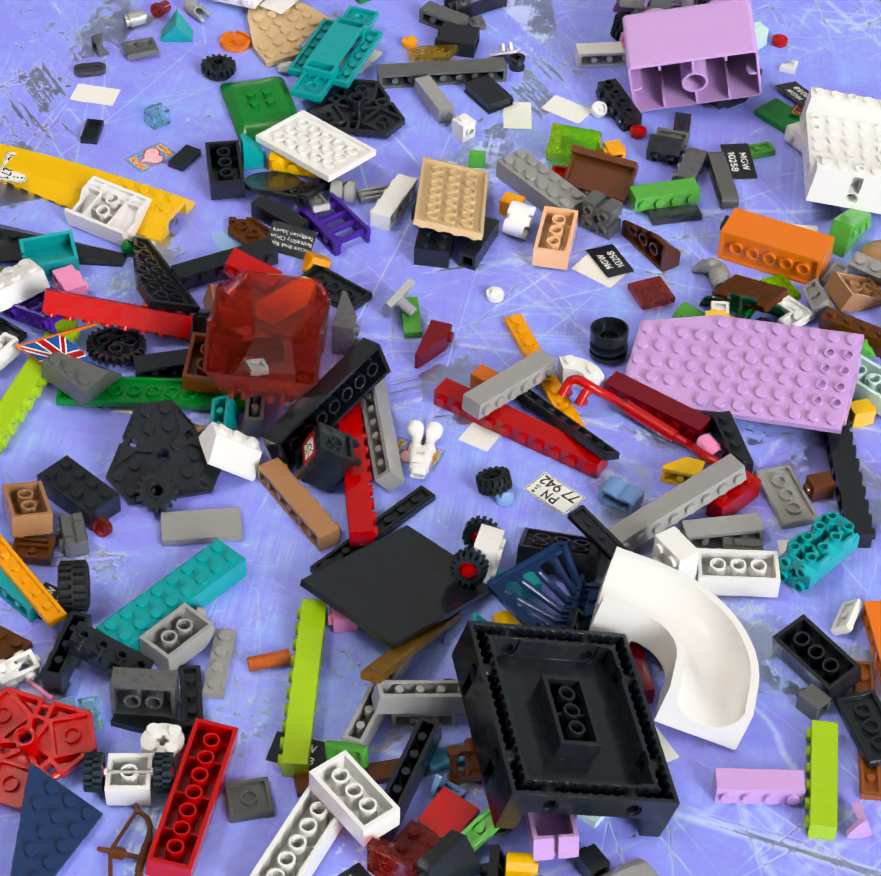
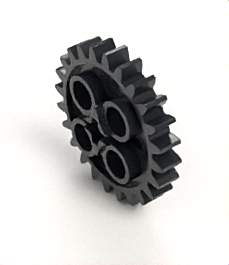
M113 325L110 328L104 326L103 329L97 328V332L92 331L86 340L88 356L92 357L93 361L98 360V364L103 362L105 366L112 364L113 368L116 365L122 367L123 364L130 366V362L133 363V356L144 355L147 348L144 335H140L137 331L134 332L133 328L126 331L119 329V326L114 327Z

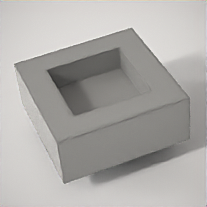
M263 358L245 360L244 367L250 376L257 377L269 374V367Z

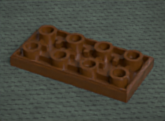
M737 274L712 291V296L726 299L735 305L740 303L732 302L727 298L730 292L754 297L758 300L757 305L743 304V306L762 313L770 311L774 305L782 302L783 298L789 294L788 288Z

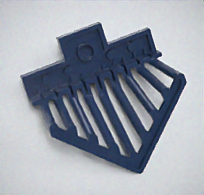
M565 541L554 543L487 581L488 590L521 625L565 629L570 608L576 606L589 618L586 631H589L601 583H586L585 574H581L579 577L569 551L568 543ZM561 553L563 555L564 561L568 568L573 584L558 560L557 556ZM550 562L571 596H567L541 569L540 565ZM527 572H534L564 605H560L524 579L523 575ZM517 582L521 587L560 615L552 614L506 588V584Z

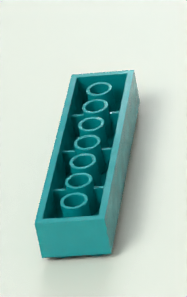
M217 538L96 626V629L140 653L139 637L183 603H187L193 609H197V607L204 608L247 576L246 558Z

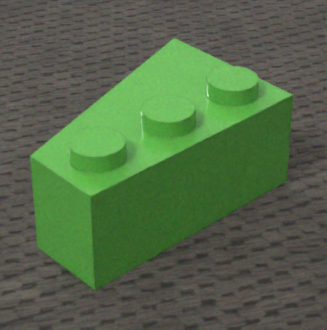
M850 208L834 218L829 232L830 236L835 237L832 254L843 258L865 231L870 228L872 214Z

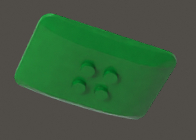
M271 76L229 82L220 86V92L239 140L240 134L244 133L256 141L257 134L298 113L282 77Z

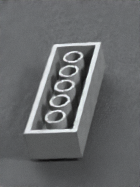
M523 148L497 160L496 177L519 195L525 196L527 201L542 212L544 206L578 210V219L584 214L582 211V201L587 195Z

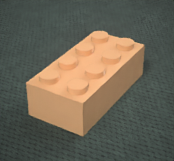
M544 206L533 248L532 265L567 270L577 230L578 210Z

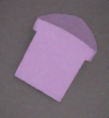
M861 802L851 803L858 821L846 830L847 838L858 839L871 836L872 832Z

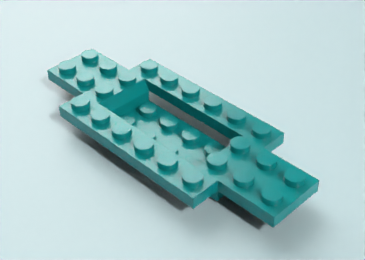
M350 5L342 17L338 16L335 21L324 18L288 68L289 75L299 77L290 90V96L321 103L333 85L349 88L383 37L382 31L371 29L379 18V12ZM355 41H359L356 47L349 55V57L347 58V60L345 61V63L343 64V66L339 70V65L348 53V51L351 49Z

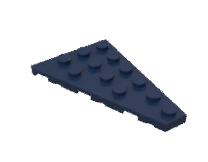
M33 764L28 769L10 876H56L103 815L98 809Z

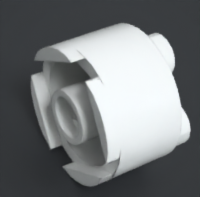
M512 200L502 232L526 240L529 231L527 228L531 229L533 223L531 216H534L536 207Z
M169 723L149 724L140 739L141 753H153L154 760L155 752H173L175 769L180 765L185 751V738L181 727Z

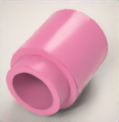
M703 434L698 437L696 445L718 459L721 458L723 455L722 446L710 434Z

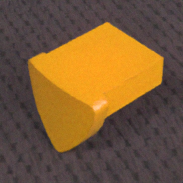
M306 250L302 271L307 272L313 264L329 268L331 261L325 255Z

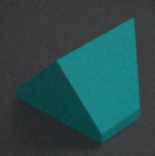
M176 9L161 30V42H193V30L178 9Z

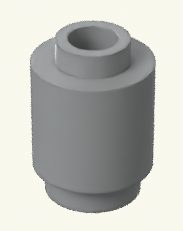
M141 9L127 12L126 15H123L126 27L140 26L145 24V20H147L146 12Z

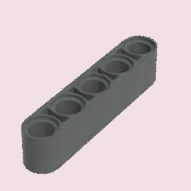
M724 151L708 152L706 166L719 207L721 209L738 208L739 197Z

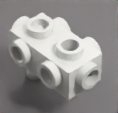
M29 649L27 651H18L7 660L1 659L0 690L5 687L15 689L19 685L18 683L23 680L29 682L30 678L31 680L36 679L42 665L37 654L34 655L32 650ZM23 666L28 667L24 670H21V667Z

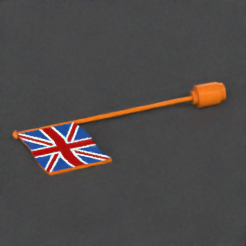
M143 301L142 306H148L146 302ZM100 322L84 325L23 344L17 343L15 348L16 350L21 349L41 366L42 361L55 351L95 364L76 345L64 338L63 335L98 326Z

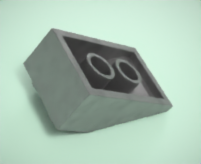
M342 291L332 323V354L346 355L360 341V339H357L360 325H357V315L346 291Z

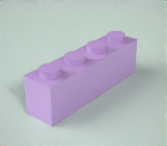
M715 768L713 777L715 803L803 805L806 793L803 770Z

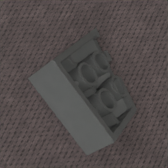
M56 351L42 361L41 377L82 406H85L122 377L121 373Z

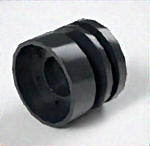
M602 317L592 322L590 326L589 354L594 361L600 364L614 365L626 359L629 327L626 322L615 317Z

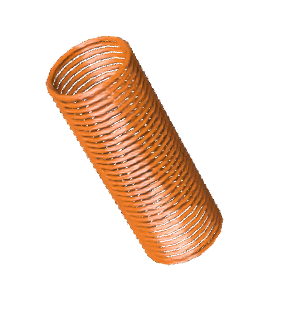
M289 649L247 657L249 671L291 664Z

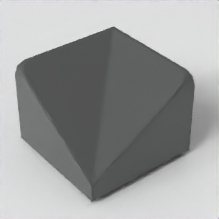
M102 33L91 36L92 50L98 57L109 55V52L103 46Z

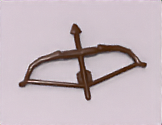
M137 803L133 805L134 812L110 848L97 847V851L108 854V876H113L112 858L122 860L125 857L137 860L134 876H144L143 871L146 859L153 842L154 827L151 818L138 808L139 805ZM139 814L146 821L147 832L139 854L127 852L125 848L119 847L117 844L136 815Z

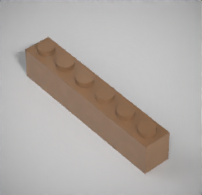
M277 457L258 466V480L319 552L340 543L341 528L339 524L335 523L330 518L329 513L322 509L318 500L313 498L307 487H303L296 478V475L290 472L286 463H283Z

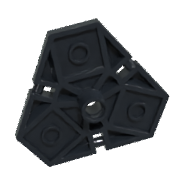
M354 79L349 88L337 86L329 92V97L325 96L321 103L316 102L305 110L334 127H350L351 135H355V137L387 139L405 125L404 116L394 102H390L389 95L379 81Z
M170 399L135 405L122 436L123 442L119 444L106 474V480L120 494L128 506L142 503L141 501H136L139 494H135V489H140L136 486V482H142L140 476L147 477V471L155 474V470L158 469L159 474L166 471V477L172 475L171 482L177 481L174 489L179 490L178 494L173 495L177 498L212 493L222 469L207 464L198 438L201 432H197L196 426L187 418L175 402ZM188 434L191 435V438H190V439H187V438H186V436H187ZM130 443L136 444V447L130 446ZM161 457H165L168 460L165 462H161L158 459ZM155 487L151 490V493L159 496L162 494V490Z

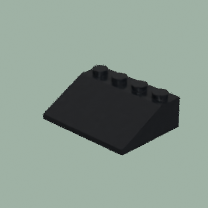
M524 528L518 544L515 565L558 541H565L568 543L569 551L579 577L581 574H585L586 582L596 580L601 551L587 537ZM561 553L557 556L568 577L571 578ZM550 562L540 565L541 569L548 576L552 574L558 575Z

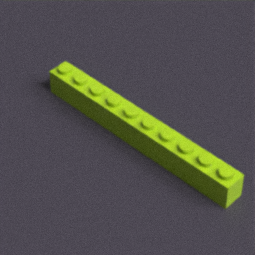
M62 319L54 324L56 332L60 333L78 328V320ZM80 331L63 335V337L74 343L75 339L79 338ZM46 332L43 337H47L54 334ZM31 356L0 400V454L4 448H7L9 440L16 434L17 428L24 422L26 414L29 410H32L34 402L41 396L43 388L49 383L41 377L42 366Z
M302 598L301 607H297V619H300V621L295 623V635L298 636L293 638V651L296 652L291 654V667H293V670H289L288 678L291 687L287 686L286 699H289V703H285L284 716H287V720L282 722V733H285V737L280 738V750H283V753L278 754L277 766L281 767L283 777H293V775L309 773L327 620V604L320 599Z

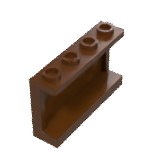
M572 145V156L564 179L585 195H588L595 189L606 194V199L614 198L627 205L629 186L634 184L639 168L638 163Z

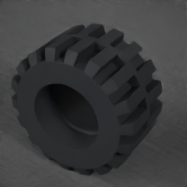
M86 560L60 561L58 565V602L65 612H87L90 607V571Z

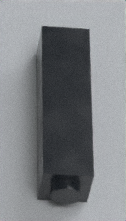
M264 195L251 202V216L270 227L273 220L310 230L308 219Z
M485 217L482 240H471L468 238L459 252V266L476 270L498 235L499 220Z

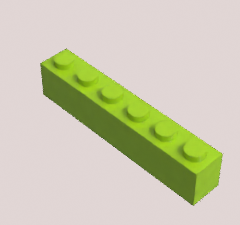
M812 720L811 727L806 728L805 741H809V745H806L805 758H809V762L805 763V775H808V779H805V789L808 797H805L804 810H808V815L805 814L803 827L807 828L808 838L834 841L837 831L838 723Z

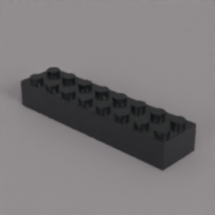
M362 338L261 436L271 459L278 457L283 463L287 464L290 470L296 465L295 451L318 422L334 427L391 372L380 344Z

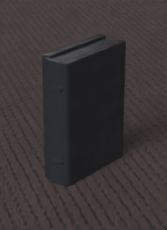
M489 75L479 77L464 84L466 86L464 93L487 114L513 105V96Z

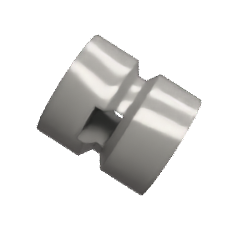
M340 179L331 181L330 193L333 192L346 203L355 202L356 181L346 180L345 183Z

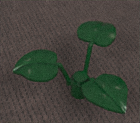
M730 292L727 296L730 301L740 303L738 314H734L736 318H745L741 315L743 304L757 305L758 303L756 298L748 295ZM705 296L701 300L699 307L711 306V301L727 300L716 296ZM729 303V314H730V315H732V310H731L732 304H731V303ZM774 305L770 311L765 312L779 318L785 315L783 308L778 305ZM752 309L747 319H751L756 311L755 309Z

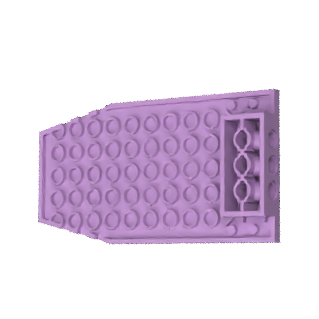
M721 315L641 320L625 375L703 414L712 415V413L730 411L735 419L841 434L843 425L846 426L861 366L864 334Z

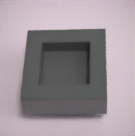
M473 16L468 19V26L480 27V30H486V23L482 16Z

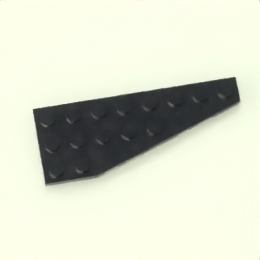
M133 236L131 245L136 290L148 307L154 310L165 309L169 312L181 311L185 314L198 313L200 306L151 240Z

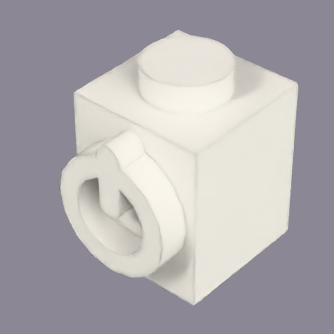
M465 113L460 116L456 115L450 124L452 136L462 143L475 137L476 120Z

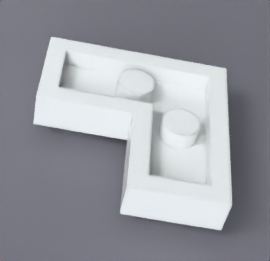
M789 295L783 298L782 302L776 304L782 307L785 315L779 318L777 323L804 326L815 319V313Z

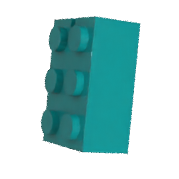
M72 230L18 239L22 260L30 258L44 270L46 277L52 276V270L71 264L76 270L80 271Z

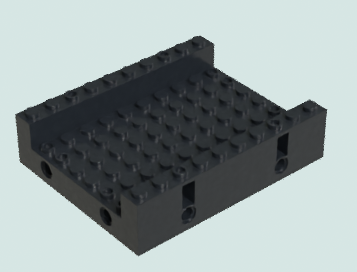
M468 620L453 650L452 659L494 828L516 829L524 812L634 818L639 836L660 837L680 802L626 634Z

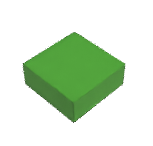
M469 150L468 167L485 168L486 151Z

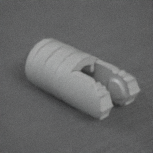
M186 0L184 2L183 9L201 23L204 22L202 14L208 17L211 15V12L195 0Z

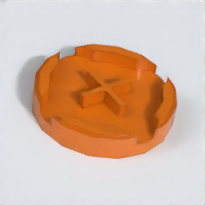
M237 30L236 33L228 31L220 37V47L230 53L244 52L251 47V39L243 31Z

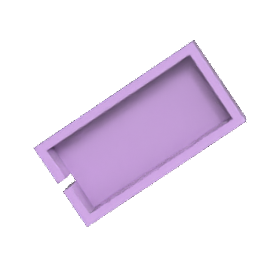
M524 812L533 861L554 859V856H558V859L579 857V833L574 815Z

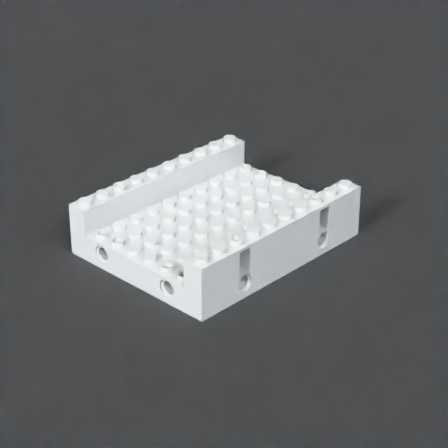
M811 87L800 116L806 201L881 214V100Z

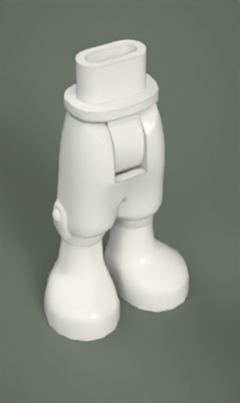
M412 420L407 425V432L412 438V443L408 448L410 477L424 479L429 472L433 455L436 452L434 444L442 436L443 427L438 422L429 423L426 427L425 444L422 445L424 425L418 420Z

